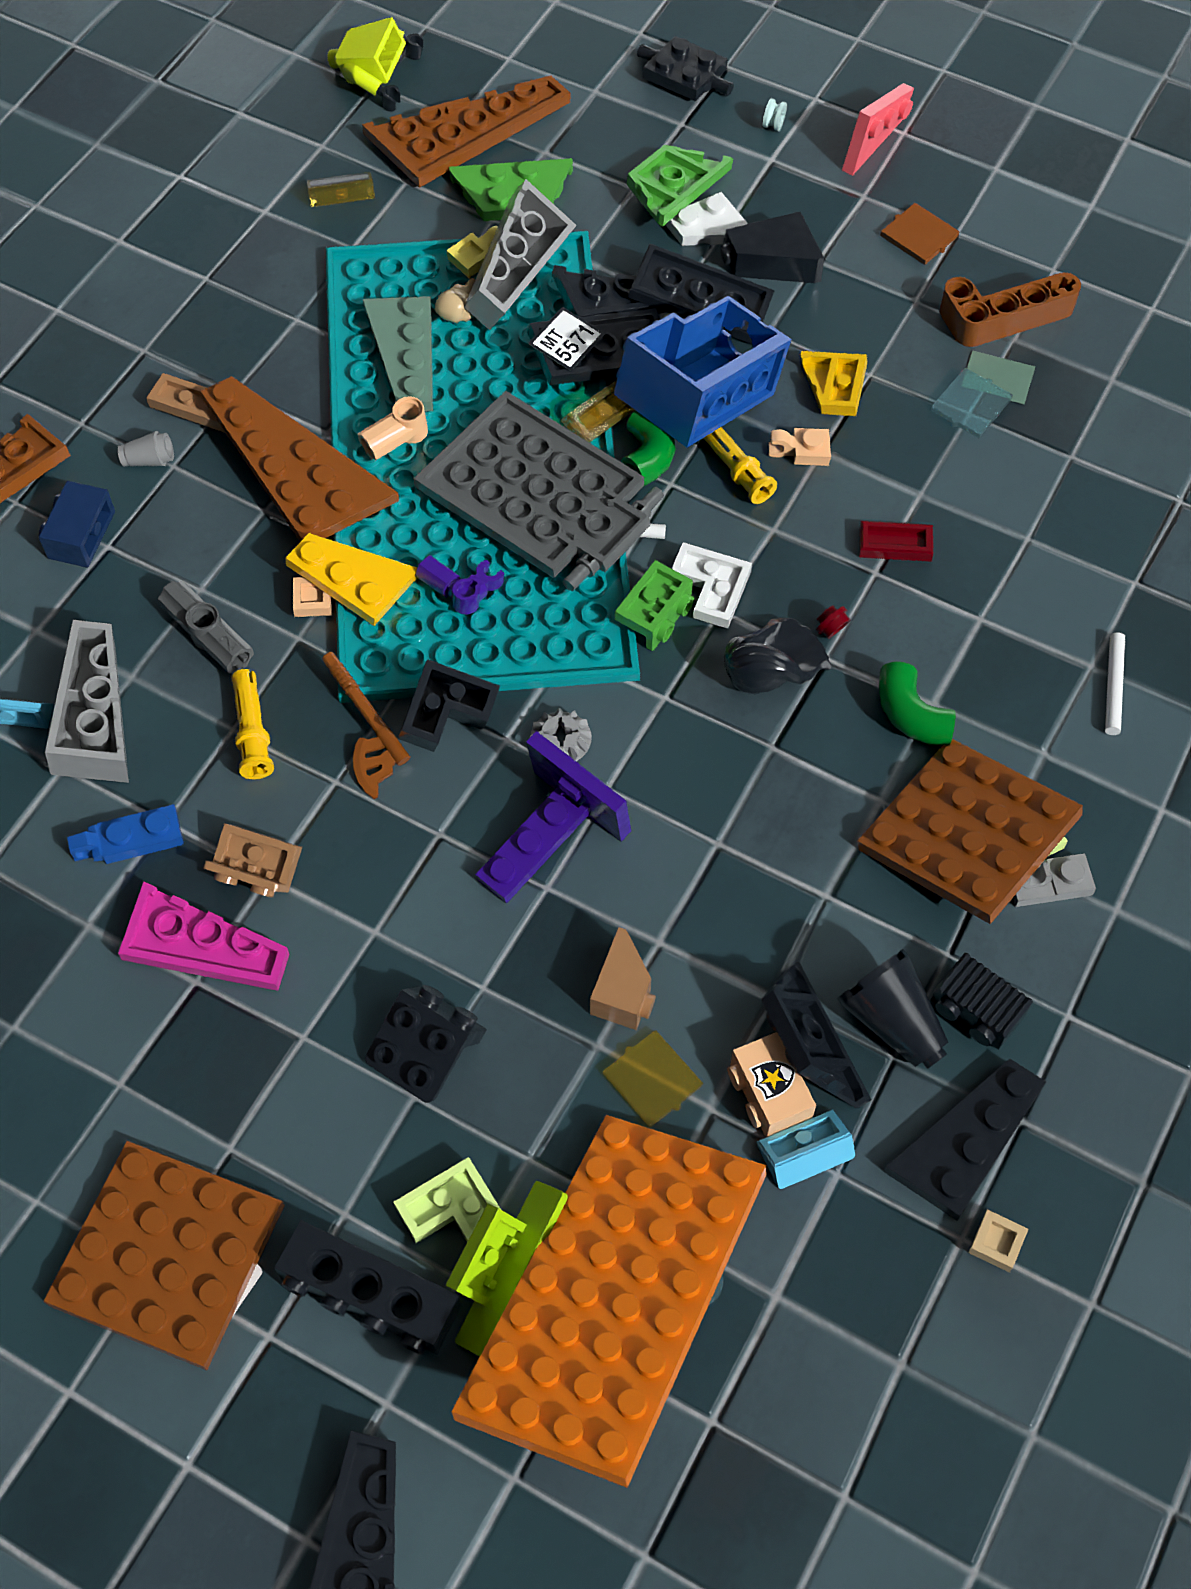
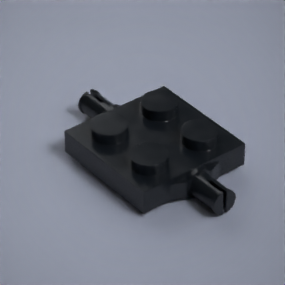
M676 36L660 50H655L645 44H641L638 48L637 56L649 61L643 67L642 78L694 101L703 93L713 89L726 96L732 93L734 83L719 78L727 70L728 59L711 50H706L690 43L686 39Z

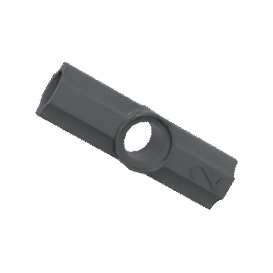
M173 580L163 587V591L158 597L160 606L191 636L197 648L207 651L228 673L236 672L248 666L250 659L254 656L253 649L220 617L216 606L204 602L183 580L179 582Z

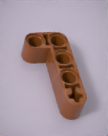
M1064 272L982 297L969 279L953 277L945 283L939 312L954 338L964 346L974 347L1071 316L1080 293L1081 282L1075 275Z

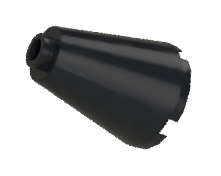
M904 949L890 957L858 981L850 990L848 989L837 998L844 1008L914 1067L923 1063L928 1069L947 1055L942 1047L949 1041L915 968Z

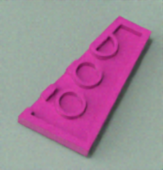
M143 882L118 952L121 960L276 991L279 990L289 958L287 947L244 927L238 928L229 924L222 917L209 911L208 913L190 906L188 901L175 895L171 897L158 891L155 886Z

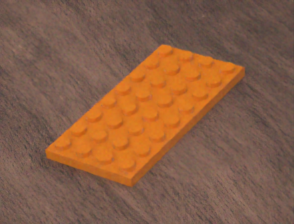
M606 1115L566 1191L568 1199L551 1233L536 1248L451 1411L454 1421L628 1488L766 1177V1165Z

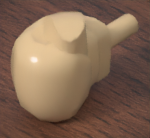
M470 278L465 285L455 284L452 288L440 294L435 304V311L442 319L453 323L467 322L472 319L473 315L464 306L475 279Z

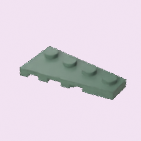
M430 296L363 299L364 310L368 317L395 402L403 397L412 396L422 401L425 411H433L432 314Z

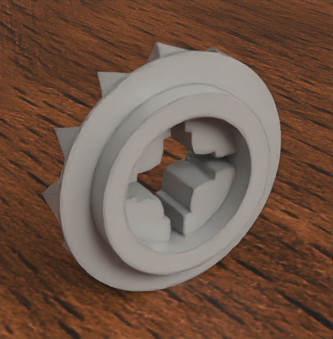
M558 708L556 712L550 714L544 712L541 719L533 722L530 737L538 731L575 761L581 759L590 748L591 731L587 719L580 718L575 710L569 713L563 712ZM559 726H562L565 734H568L565 737V741H563L564 746H560V741H558L557 736H554Z

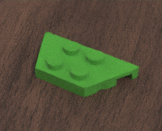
M663 145L628 173L627 186L655 221L663 227L682 209L686 208L732 169L733 158L723 155L721 162L703 159L704 152L683 150L680 147Z
M572 158L453 166L449 167L450 180L453 184L458 183L463 190V196L469 204L476 207V212L483 221L501 220L511 196L525 179L554 204L555 199L559 198L563 190L564 180L567 175H571L573 172Z

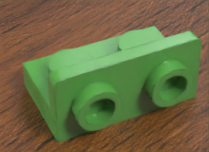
M655 560L616 609L615 620L646 637V648L654 651L660 642L665 643L674 630L675 622L680 615L686 616L694 603V597L692 596L693 580Z

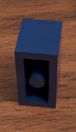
M71 481L66 482L61 494H57L54 499L53 510L47 522H43L39 529V541L48 559L89 568L115 513L107 489Z

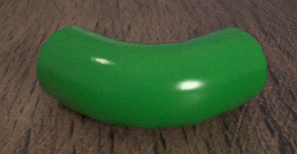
M635 410L628 419L626 426L627 430L639 441L641 447L623 457L621 463L644 476V486H646L668 470L676 452L675 439Z
M894 661L883 665L879 675L881 708L891 724L909 738L931 745H951L956 719L955 710L934 707L920 699L916 689L918 671L911 664Z

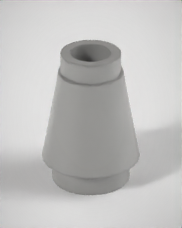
M158 431L125 443V445L118 446V456L123 467L166 466L167 462L173 461L174 450L169 435L167 433L160 434Z

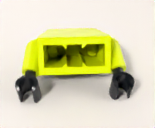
M393 17L351 28L347 31L340 47L328 51L327 58L331 68H340L348 83L356 84L374 96L376 93L382 96L383 108L393 112L396 110V102H401L400 90L395 85L384 87L381 84L388 83L405 46L407 57L418 60L421 58L424 42L421 35L416 33L405 36L404 31L398 29Z

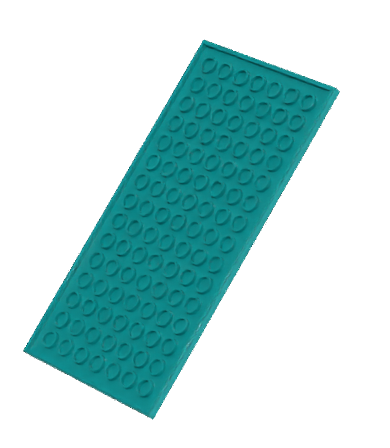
M588 231L571 232L511 307L490 330L474 316L467 322L453 323L442 319L435 311V304L441 293L452 288L455 284L465 285L470 278L476 280L479 273L477 272L468 278L448 260L446 250L462 239L326 247L331 446L398 492L399 496L398 502L335 533L334 541L417 568L425 558L431 555L458 574L460 579L468 578L472 574L475 575L478 564L485 560L490 562L489 572L486 575L494 576L500 570L504 572L502 586L496 590L488 591L487 596L480 601L477 611L467 615L456 612L452 606V598H445L419 578L410 585L375 626L336 600L338 660L359 685L360 690L368 701L413 698L427 659L500 686L499 691L640 681L635 631L615 620L616 609L630 593L626 552L605 573L599 569L592 577H586L574 591H569L562 581L575 569L576 561L580 556L576 555L553 578L415 488L414 478L505 391L581 437L566 421L607 393L606 379L549 385L534 347L528 344L531 340L527 332L530 323L549 321L562 307L567 309L551 275L554 265L565 266L566 272L583 274L584 269L593 270ZM430 296L432 314L433 411H425L428 425L427 436L418 443H403L381 458L372 460L359 442L357 434L392 413L395 400L368 317L364 310L363 299ZM610 424L586 441L615 458ZM338 683L340 703L352 702Z

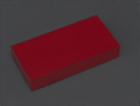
M861 521L859 527V558L932 562L933 525Z

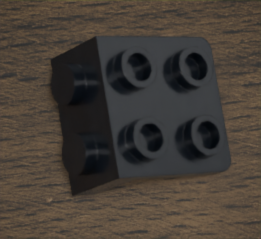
M428 985L402 989L365 1056L366 1063L425 1103L432 1102L437 1098L463 1049L479 1044L487 1030L476 1022L478 1018L475 1014L459 1006L456 1008L443 1001L444 995L440 991Z

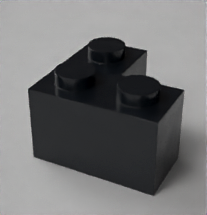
M427 659L398 739L434 752L439 744L447 718L482 730L488 722L500 686Z

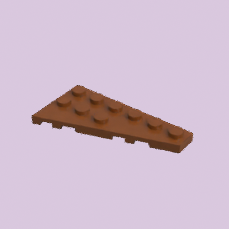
M550 75L516 84L512 91L500 94L496 90L485 92V98L470 101L468 97L422 108L419 115L404 119L399 114L389 117L390 122L376 126L373 121L362 124L363 134L420 188L447 173L449 167L463 164L571 103L570 92Z
M231 376L201 390L203 401L300 542L308 533L327 538L399 501L398 492Z

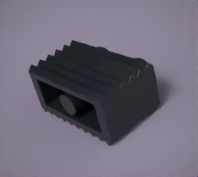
M964 953L937 985L931 998L941 1016L950 1021L957 1019L970 1029L969 1033L974 1040L984 1046H990L991 1044L998 1050L1027 1015L1033 1003L1031 998L1026 997L1024 993L1019 992L1017 988L1012 987L1010 983L1005 982L1003 978L998 977L996 973L991 972L989 968L984 967L975 958H971L969 953Z

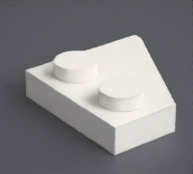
M720 192L687 206L665 225L682 246H689L701 243L710 245L723 244L726 229L748 223L725 195Z

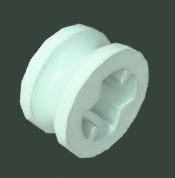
M771 98L764 113L763 127L773 126L775 131L781 129L787 110L786 102L782 101L780 104H777L775 99Z

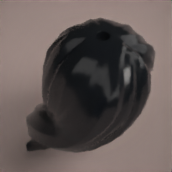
M791 618L771 619L757 632L734 637L728 642L724 655V666L731 682L737 689L748 694L769 692L787 681L804 684L811 680L821 669L830 670L832 668L823 644L807 626Z

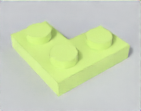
M469 1157L393 1202L416 1243L452 1221H455L468 1242L487 1203L500 1209Z

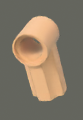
M403 397L395 402L392 413L357 434L358 439L366 454L372 460H377L403 443L413 444L422 441L428 433L424 405L416 397Z

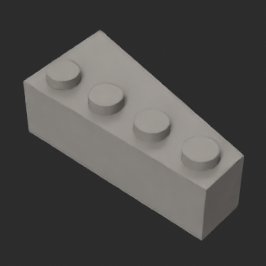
M527 179L523 181L507 204L464 306L467 311L489 330L506 313L577 226Z
M73 620L45 750L51 775L129 783L112 624Z

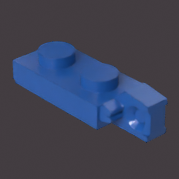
M175 804L100 822L97 825L88 827V832L85 831L67 837L69 850L74 861L93 857L94 861L105 860L106 864L184 844Z

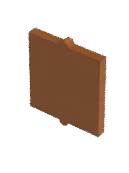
M914 203L901 215H895L894 221L881 231L880 236L925 265L939 252L944 253L946 246L959 236L960 231L917 203Z

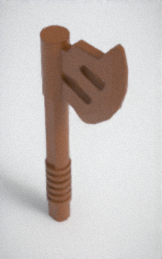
M331 651L322 657L323 662L377 736L371 739L360 737L355 744L353 754V768L358 783L370 797L377 799L379 783L393 775V766L395 764L398 766L405 764L410 759V755L378 715L344 665ZM384 748L386 749V751L381 753V755L366 758L367 753L381 750ZM382 766L381 770L367 775V770Z

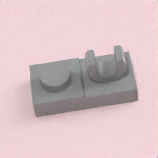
M1085 853L1044 860L1013 897L1015 907L1092 896L1096 887Z

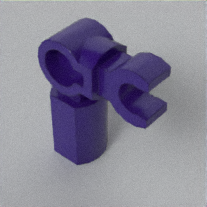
M431 555L418 565L416 571L417 578L445 598H452V606L455 611L466 615L477 611L480 601L487 596L488 591L500 588L504 582V572L502 570L494 576L486 575L489 572L490 566L488 560L478 564L475 575L472 574L464 579H460L458 574Z

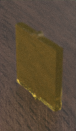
M656 1030L633 1048L628 1046L623 1056L603 1070L604 1076L650 1128L672 1110L679 1111L681 1103L703 1086V1082Z

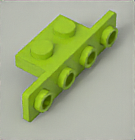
M536 1181L517 1218L487 1203L446 1283V1286L474 1300L455 1339L456 1344L481 1356L536 1248L551 1233L568 1199L566 1193Z

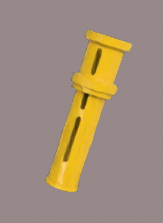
M722 427L704 437V440L731 470L732 480L738 485L741 484L749 493L748 497L752 503H763L774 494L778 485L777 481L773 477L767 476L760 469V462L755 457L747 456ZM719 439H720V440L725 444V446L730 450L729 452H727V451L722 447V445L718 442Z
M241 669L232 674L239 723V732L235 737V744L241 752L242 759L239 764V773L246 779H262L271 775L274 771V762L269 758L267 748L270 744V735L262 725L256 673L251 671L249 676V669Z

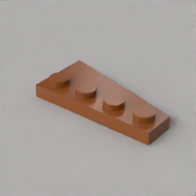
M28 413L19 421L22 427L13 435L7 433L0 439V503L71 456L66 445Z

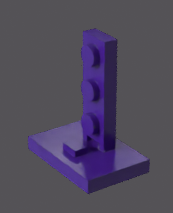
M538 731L526 741L533 770L539 778L555 790L475 874L480 883L506 904L588 816L620 842L631 832L626 800Z

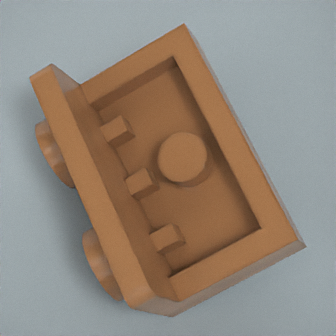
M224 823L213 861H205L203 868L215 872L214 880L237 886L238 880L252 884L251 892L273 897L275 892H289L302 847Z

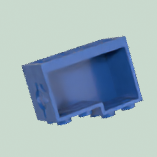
M730 296L716 303L709 304L705 309L694 315H689L685 319L672 313L661 320L654 321L650 326L639 332L632 333L626 339L623 346L622 363L616 375L617 383L614 395L688 448L774 395L792 339L772 325L767 326L761 322L759 316ZM747 321L749 325L746 332L752 340L753 349L741 354L734 347L731 334L723 328L729 331L733 330L734 327L742 328Z

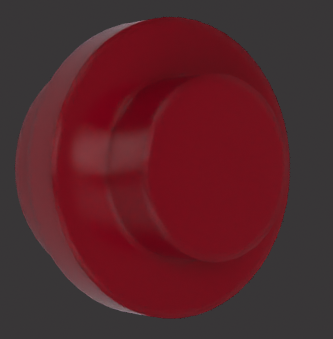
M834 605L826 609L816 619L820 624L816 628V632L819 635L823 633L827 639L836 635L851 620L846 615L848 610L844 606L836 609Z

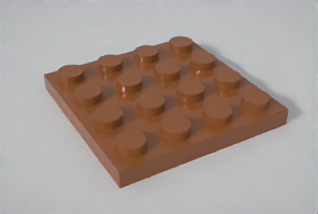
M952 739L951 745H943L857 840L858 850L991 924L1083 814V805Z
M126 1141L44 1302L52 1308L208 1370L281 1215L284 1204L279 1199Z

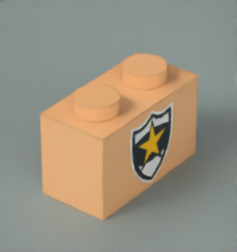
M777 1032L734 1049L731 1064L728 1067V1074L734 1088L737 1091L743 1090L749 1102L746 1104V1110L751 1123L755 1128L761 1127L766 1138L812 1119L816 1109V1103L802 1076L788 1062L785 1056L786 1048Z

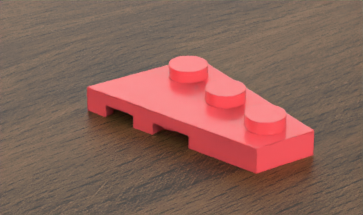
M903 83L859 112L842 171L853 176L900 122L908 117L913 106V101H911L914 91L913 87Z

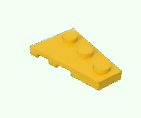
M310 533L286 557V566L373 626L378 623L417 579V567Z

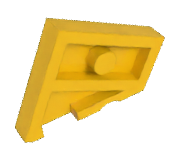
M801 351V364L821 414L856 416L867 368V354Z

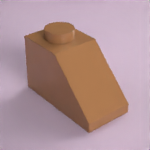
M619 927L590 998V1015L637 1030L641 1017L649 1018L656 995L650 994L651 977L627 930Z

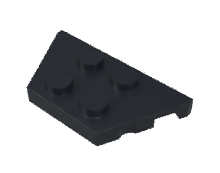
M796 962L781 974L761 998L767 1011V1021L772 1029L779 1034L786 1048L785 1056L788 1062L800 1075L854 1108H860L872 1099L800 962Z

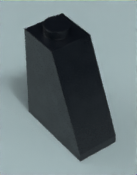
M800 211L726 229L725 244L721 245V256L724 264H729L735 276L804 283L821 282L824 256Z

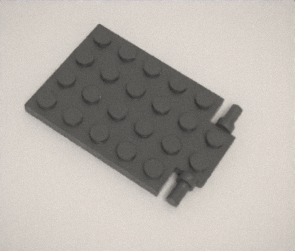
M507 391L501 394L414 478L415 488L553 578L576 555L580 556L576 561L575 569L562 581L569 591H574L586 577H592L599 569L605 573L650 527L649 517L652 514L651 510L664 497L663 492L658 487H653L641 500H635L632 505L628 504L644 486V476Z

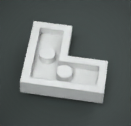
M683 542L672 569L692 579V586L702 588L694 608L693 618L728 629L751 573L752 563Z

